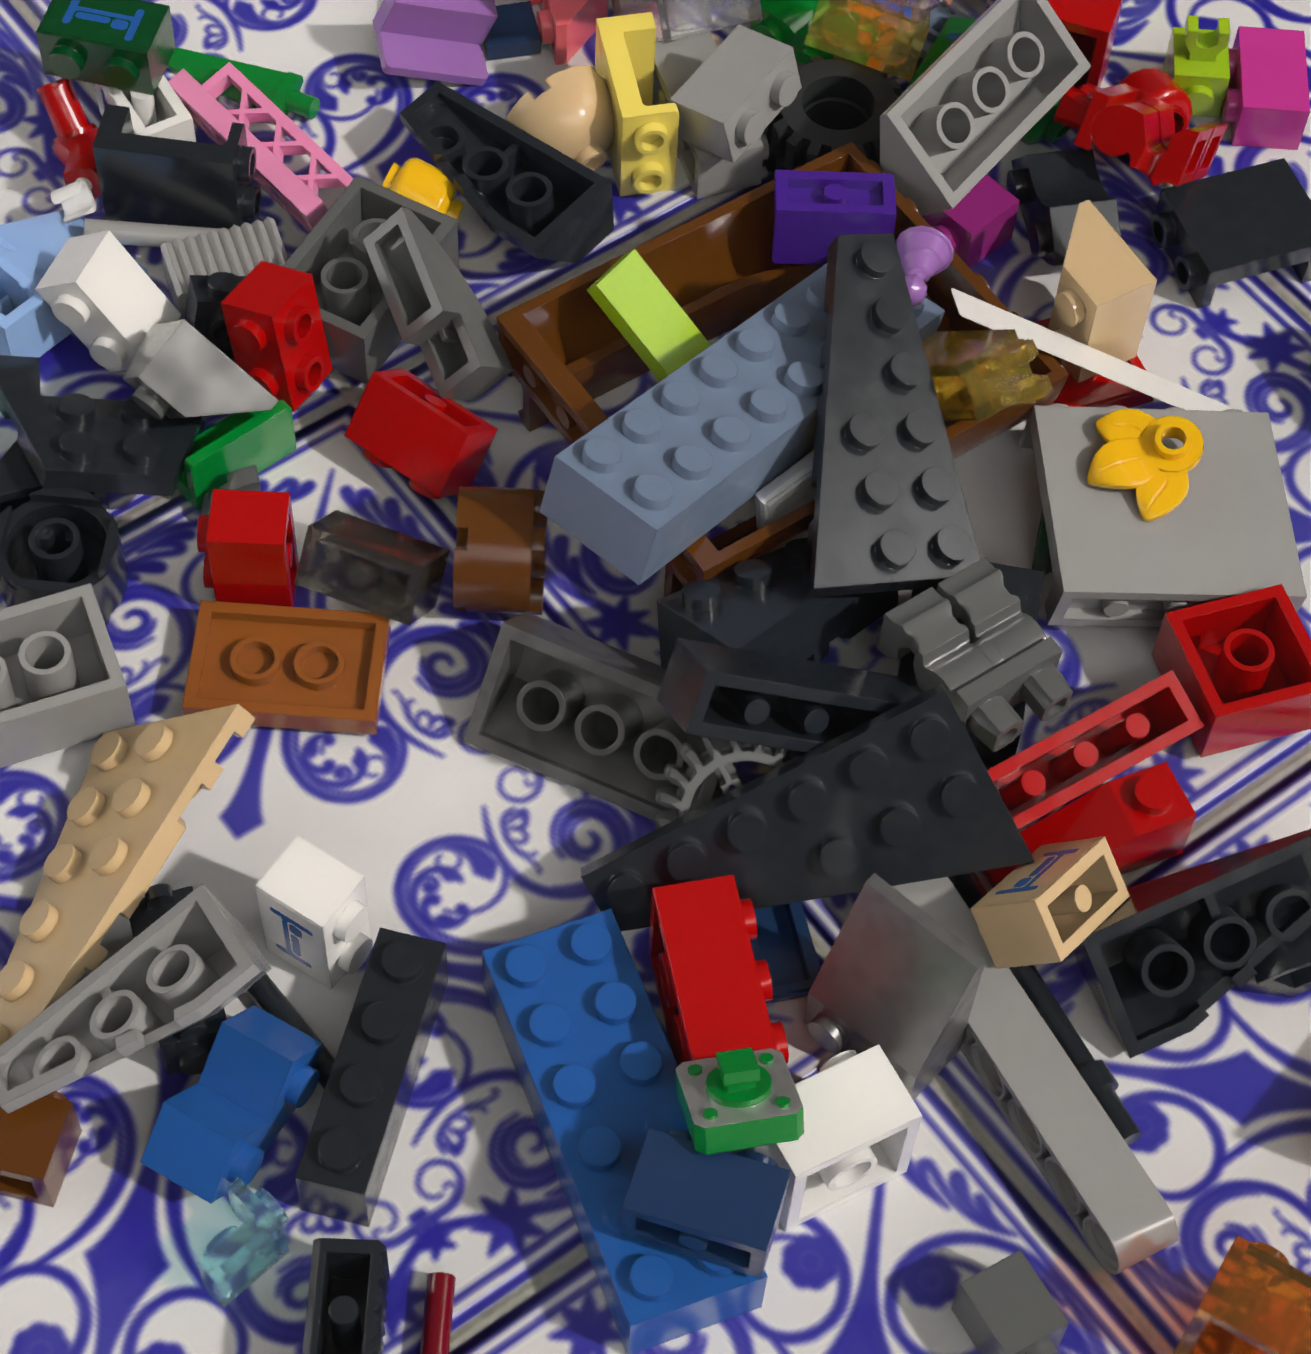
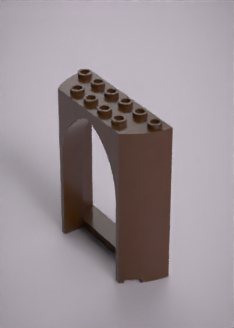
M852 141L794 169L800 171L883 173L880 166L874 160L867 159ZM774 180L634 248L707 341L738 327L824 266L777 264L772 261ZM895 189L897 214L894 239L896 242L900 233L909 227L931 226L919 214L914 202L910 198L902 196ZM954 251L953 260L949 267L931 277L925 284L927 285L926 298L945 310L929 354L934 371L935 391L954 459L1029 419L1034 405L1047 406L1052 404L1062 391L1069 374L1059 357L966 319L958 313L951 288L1019 316L1016 312L1010 311L991 291L986 279L981 274L973 272ZM624 254L496 316L499 341L513 368V371L507 376H514L521 384L523 390V409L519 410L518 413L523 425L529 432L551 421L568 444H573L608 419L594 399L650 371L587 292V289ZM815 499L759 530L757 529L755 515L711 540L703 535L666 564L663 597L682 590L688 583L708 580L728 571L741 561L756 559L783 548L791 540L808 537L809 523L814 519Z

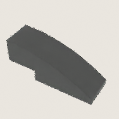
M401 207L363 239L401 339L406 344L420 345L441 398L474 401L513 371L507 354L499 341V337L479 300L456 265L410 208Z

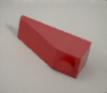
M1167 762L1108 781L1020 833L1031 854L1041 845L1105 836L1121 875L1182 854L1197 814ZM1018 865L985 870L984 873L992 889Z

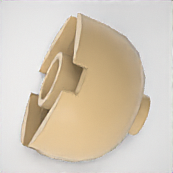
M590 65L573 66L544 79L550 89L543 92L536 99H534L529 91L524 94L508 113L506 121L589 169L596 171L607 160L608 156L606 153L613 145L614 117L611 98L605 79L597 73L594 67Z

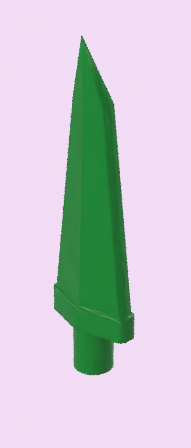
M178 47L175 48L167 65L170 70L176 73L184 68L202 85L230 62L284 114L288 115L289 112L312 120L316 117L320 108L319 98L300 92L303 77L292 72L286 73ZM231 85L221 94L240 104L241 92L234 85Z

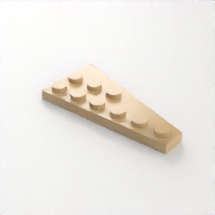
M234 704L104 732L95 743L90 753L88 770L78 793L68 805V818L55 849L48 855L44 863L43 878L31 906L20 920V933L8 962L0 971V1046L72 989L86 971L93 972L101 965L109 952L100 945L118 914L130 919L185 832V821L180 816L190 800L201 789H212L224 770L215 762L232 734L236 737L244 738L256 719L242 706Z

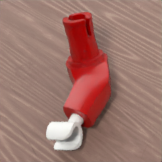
M62 78L39 87L36 91L41 98L44 108L47 110L57 138L53 139L55 145L51 147L57 158L65 166L63 174L66 185L51 192V200L54 205L62 204L65 213L63 221L69 223L96 211L94 199L101 196V189L92 148L98 128L95 123H89L78 99L72 79Z

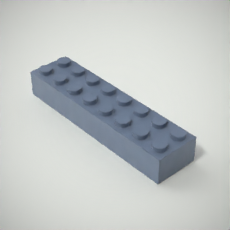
M827 263L554 457L539 512L636 584L640 585L755 496L756 492L814 450L817 400L823 392L824 369L820 368L821 347L827 338L828 314L824 311ZM925 297L922 304H917L913 309L927 357L945 310Z

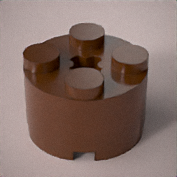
M486 486L459 487L456 512V527L458 529L453 565L454 610L502 614H523L529 612L534 615H542L548 518L539 511L545 491Z

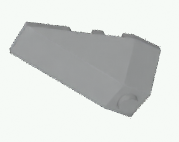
M201 884L0 1046V1107L9 1114L217 1014L236 997L247 991L251 985L272 968L245 927Z

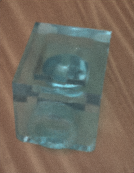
M237 1178L228 1185L227 1191L232 1211L243 1224L239 1228L229 1226L219 1232L206 1246L203 1258L197 1262L204 1288L222 1308L226 1307L289 1253L284 1224L289 1221L287 1214L267 1190L260 1188L257 1192L253 1193L240 1178Z

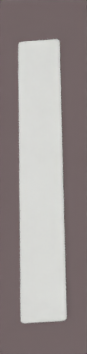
M951 288L958 313L966 319L1174 407L1203 411L1232 409L1228 405Z

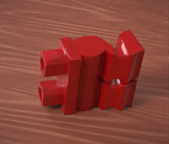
M1087 83L1083 84L1080 90L1072 86L1062 96L1054 120L1078 130L1074 145L1088 151L1099 149L1104 154L1111 156L1129 153V166L1147 176L1154 186L1162 183L1180 186L1206 177L1228 126V123L1211 122L1175 133L1173 107L1155 98L1136 100L1140 90L1127 84L1100 88Z

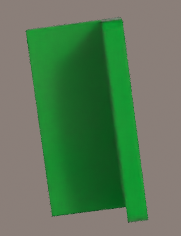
M280 400L271 410L233 413L197 435L194 440L193 452L184 461L185 469L176 488L199 511L203 496L208 491L213 493V489H218L228 482L227 475L232 471L256 465L257 472L260 473L297 450L292 408L284 400Z

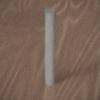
M84 218L83 235L109 230L121 245L160 247L164 241L172 243L176 238L184 240L188 235L195 238L199 233L206 235L210 230L218 232L220 228Z

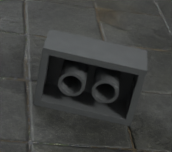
M357 175L283 266L310 273L313 276L332 368L368 384L372 373L379 371L402 339L363 239L401 207L410 208L458 268L457 220Z

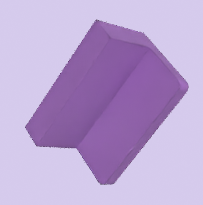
M383 0L373 19L382 71L388 75L483 86L488 79V72L482 44L498 18L495 1Z

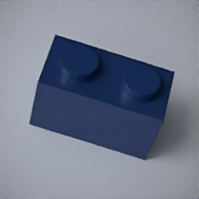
M649 1128L622 1206L620 1235L762 1278L785 1203L791 1171L778 1167L773 1159L754 1151L744 1150L737 1152V1154L722 1152L705 1155L695 1151L689 1131L672 1129L665 1133Z

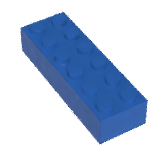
M612 909L483 950L484 991L626 1353L635 1354L761 1308L768 1277L765 1269L762 1278H758L620 1235L622 1206L648 1129L651 1128L665 1133L672 1129L689 1130L677 1097V1062Z

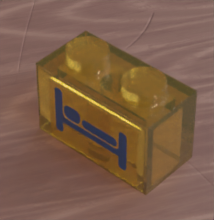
M816 0L807 26L804 44L910 81L930 29V12L897 0Z

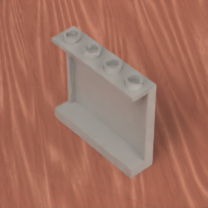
M1059 403L1047 406L1034 405L1019 443L1020 448H1033L1054 578V585L1044 604L1048 625L1161 627L1164 615L1167 612L1279 584L1283 585L1296 612L1299 611L1307 598L1268 412H1243L1239 409L1223 411L1185 410L1180 407L1138 409L1156 419L1165 416L1186 418L1199 428L1204 439L1201 460L1188 472L1189 489L1186 498L1169 514L1159 519L1145 522L1137 507L1136 488L1109 489L1091 486L1087 482L1089 467L1094 455L1107 443L1098 433L1095 427L1096 421L1108 413L1119 409L1138 408H1127L1120 405L1073 407ZM1165 438L1162 440L1163 445L1169 449H1178L1184 445L1181 440L1176 438Z

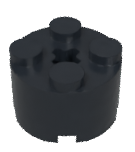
M71 487L43 488L30 493V501L13 510L11 505L0 514V588L6 606L11 607L91 583L105 625H107L111 617L110 614L114 612L122 601L128 584V572L118 524L113 515H110L101 506L100 500L91 493Z

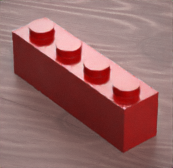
M1171 670L988 769V772L1015 824L1020 829L1204 727V724L1175 673Z

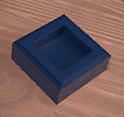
M531 1L497 5L498 18L483 42L487 61L540 54L541 38Z

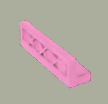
M230 62L202 85L184 68L168 81L192 116L193 123L216 145H223L227 142L232 122L245 124L247 145L256 149V169L253 180L308 233L312 231L328 211L323 200L318 197V189L342 187L345 190L354 179ZM231 85H234L241 92L240 109L227 110L216 98ZM273 122L276 125L274 142H261L249 131V124ZM286 135H287L292 141H286ZM307 154L310 157L309 174L295 175L283 163L284 155ZM321 168H322L327 174H320Z

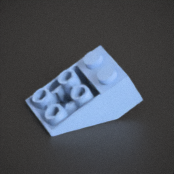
M64 210L0 225V355L40 357L73 332L54 316L52 308L35 288L68 238L83 235L84 221L81 218L65 223L63 221L65 217ZM138 263V265L148 275L147 269Z

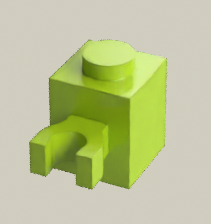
M1187 15L1185 28L1173 27L1163 71L1189 96L1192 104V116L1219 118L1230 81L1228 47L1230 18H1219L1217 28L1215 30L1199 29L1198 16Z

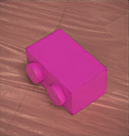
M1238 26L1233 47L1229 48L1230 81L1222 105V121L1231 123L1232 145L1298 150L1310 114L1304 31Z

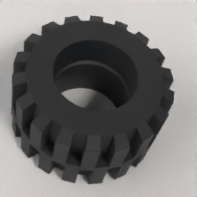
M833 55L832 59L824 60L822 56L809 58V64L806 65L797 62L802 88L798 91L794 101L789 106L784 107L764 129L769 145V158L764 160L768 172H774L775 178V170L797 169L851 141L867 159L874 160L880 166V115L901 96L902 88L897 81H887L888 73L880 67L872 69L868 67V61L859 58L854 62L845 60V56Z

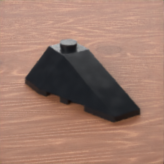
M439 81L435 82L400 112V119L404 126L490 230L532 256L540 259L579 263L614 230L612 183L610 180Z

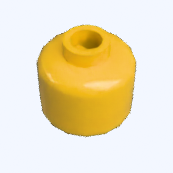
M410 158L402 166L393 163L382 184V187L450 216L457 221L465 203L455 199L458 190L442 170L419 158Z

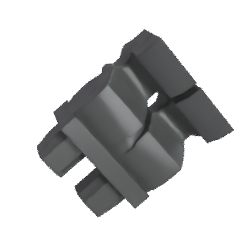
M985 557L938 583L936 591L931 587L884 614L877 649L888 658L898 660L913 652L915 654L913 667L918 687L923 692H926L942 683L967 732H973L991 751L996 752L1013 742L1021 734L1024 721L1013 709L1019 703L1025 701L1041 721L1046 722L1067 709L1073 691L1057 669L1063 650L1051 636L1046 638L1040 625L1031 616L1022 613L1019 597L1010 594L1004 587L1002 571L991 565Z

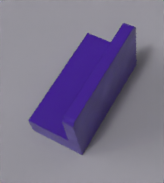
M775 170L772 261L777 264L825 265L828 257V246L838 235L893 233L894 235L897 214L894 174Z

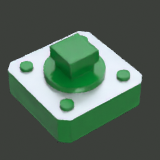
M752 1047L717 1052L716 1057L682 1062L676 1068L677 1097L695 1151L705 1155L795 1141L804 1134L803 1104L782 1052L772 1048L753 1051Z

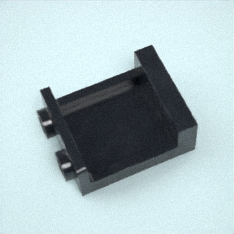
M106 104L92 147L106 220L230 229L233 225L240 227L244 222L248 223L258 219L261 207V189L258 186L252 185L256 169V149L247 145L245 124L232 122L227 142L223 145L136 135L133 131L130 108Z
M1285 158L1203 178L1180 186L1161 189L1155 215L1150 220L1151 235L1156 246L1164 249L1173 264L1179 286L1183 290H1188L1198 308L1211 305L1215 289L1220 284L1292 266L1301 283L1311 281V200Z

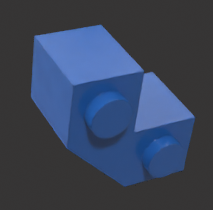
M255 1005L223 1021L198 1083L163 1102L140 1163L210 1204L236 1187L240 1189L245 1188L257 1174L265 1152L295 1109L301 1108L313 1094L320 1077V1072L314 1069L324 1044Z

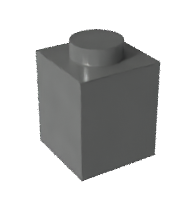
M1021 1250L961 1282L951 1310L980 1354H1060L1057 1348L1069 1325V1321Z

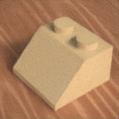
M1089 199L1078 205L1048 329L1126 362L1137 355L1157 279ZM1060 358L1064 367L1077 383L1097 375L1092 371Z

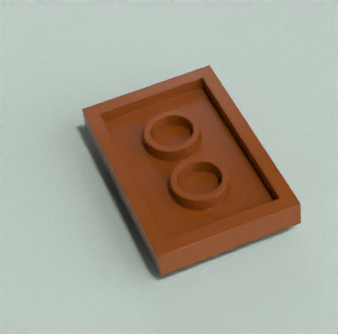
M201 600L182 703L183 715L239 704L256 718L251 726L377 735L391 633L390 614Z

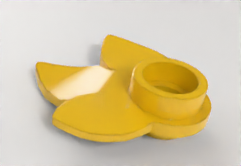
M1119 409L1108 413L1096 421L1095 427L1107 443L1096 452L1092 459L1087 476L1088 484L1109 489L1136 488L1137 507L1145 522L1159 519L1178 507L1188 493V472L1199 463L1203 454L1204 439L1199 428L1193 422L1183 417L1165 416L1156 419L1138 409ZM1165 438H1176L1181 440L1184 445L1178 449H1169L1163 445L1162 440Z

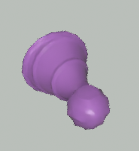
M921 225L909 227L901 232L896 240L898 254L913 307L917 304H922L927 296V285L925 283L931 277L947 269L953 260L954 254L950 240L942 232L932 227Z

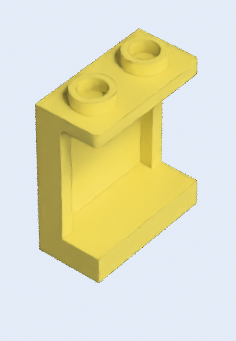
M652 12L596 18L595 70L605 79L612 103L614 140L612 147L608 150L620 197L652 194L672 190L675 187L679 111L675 103L652 105L656 25Z

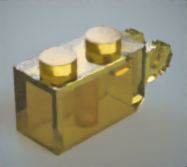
M1015 329L934 332L922 340L944 421H979L995 415L1008 405H1018L1020 403L1023 405L1036 402V400L1047 396L1053 389L1047 374H1032L1028 363L1033 361L1036 355L1039 354L1033 339H1018Z

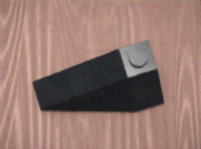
M1311 829L1127 888L1130 897L1073 950L1083 977L1125 1054L1130 1059L1194 1030L1209 1016L1206 1010L1232 987L1237 985L1241 988L1255 976L1257 972L1254 968L1284 941L1293 942L1311 926Z

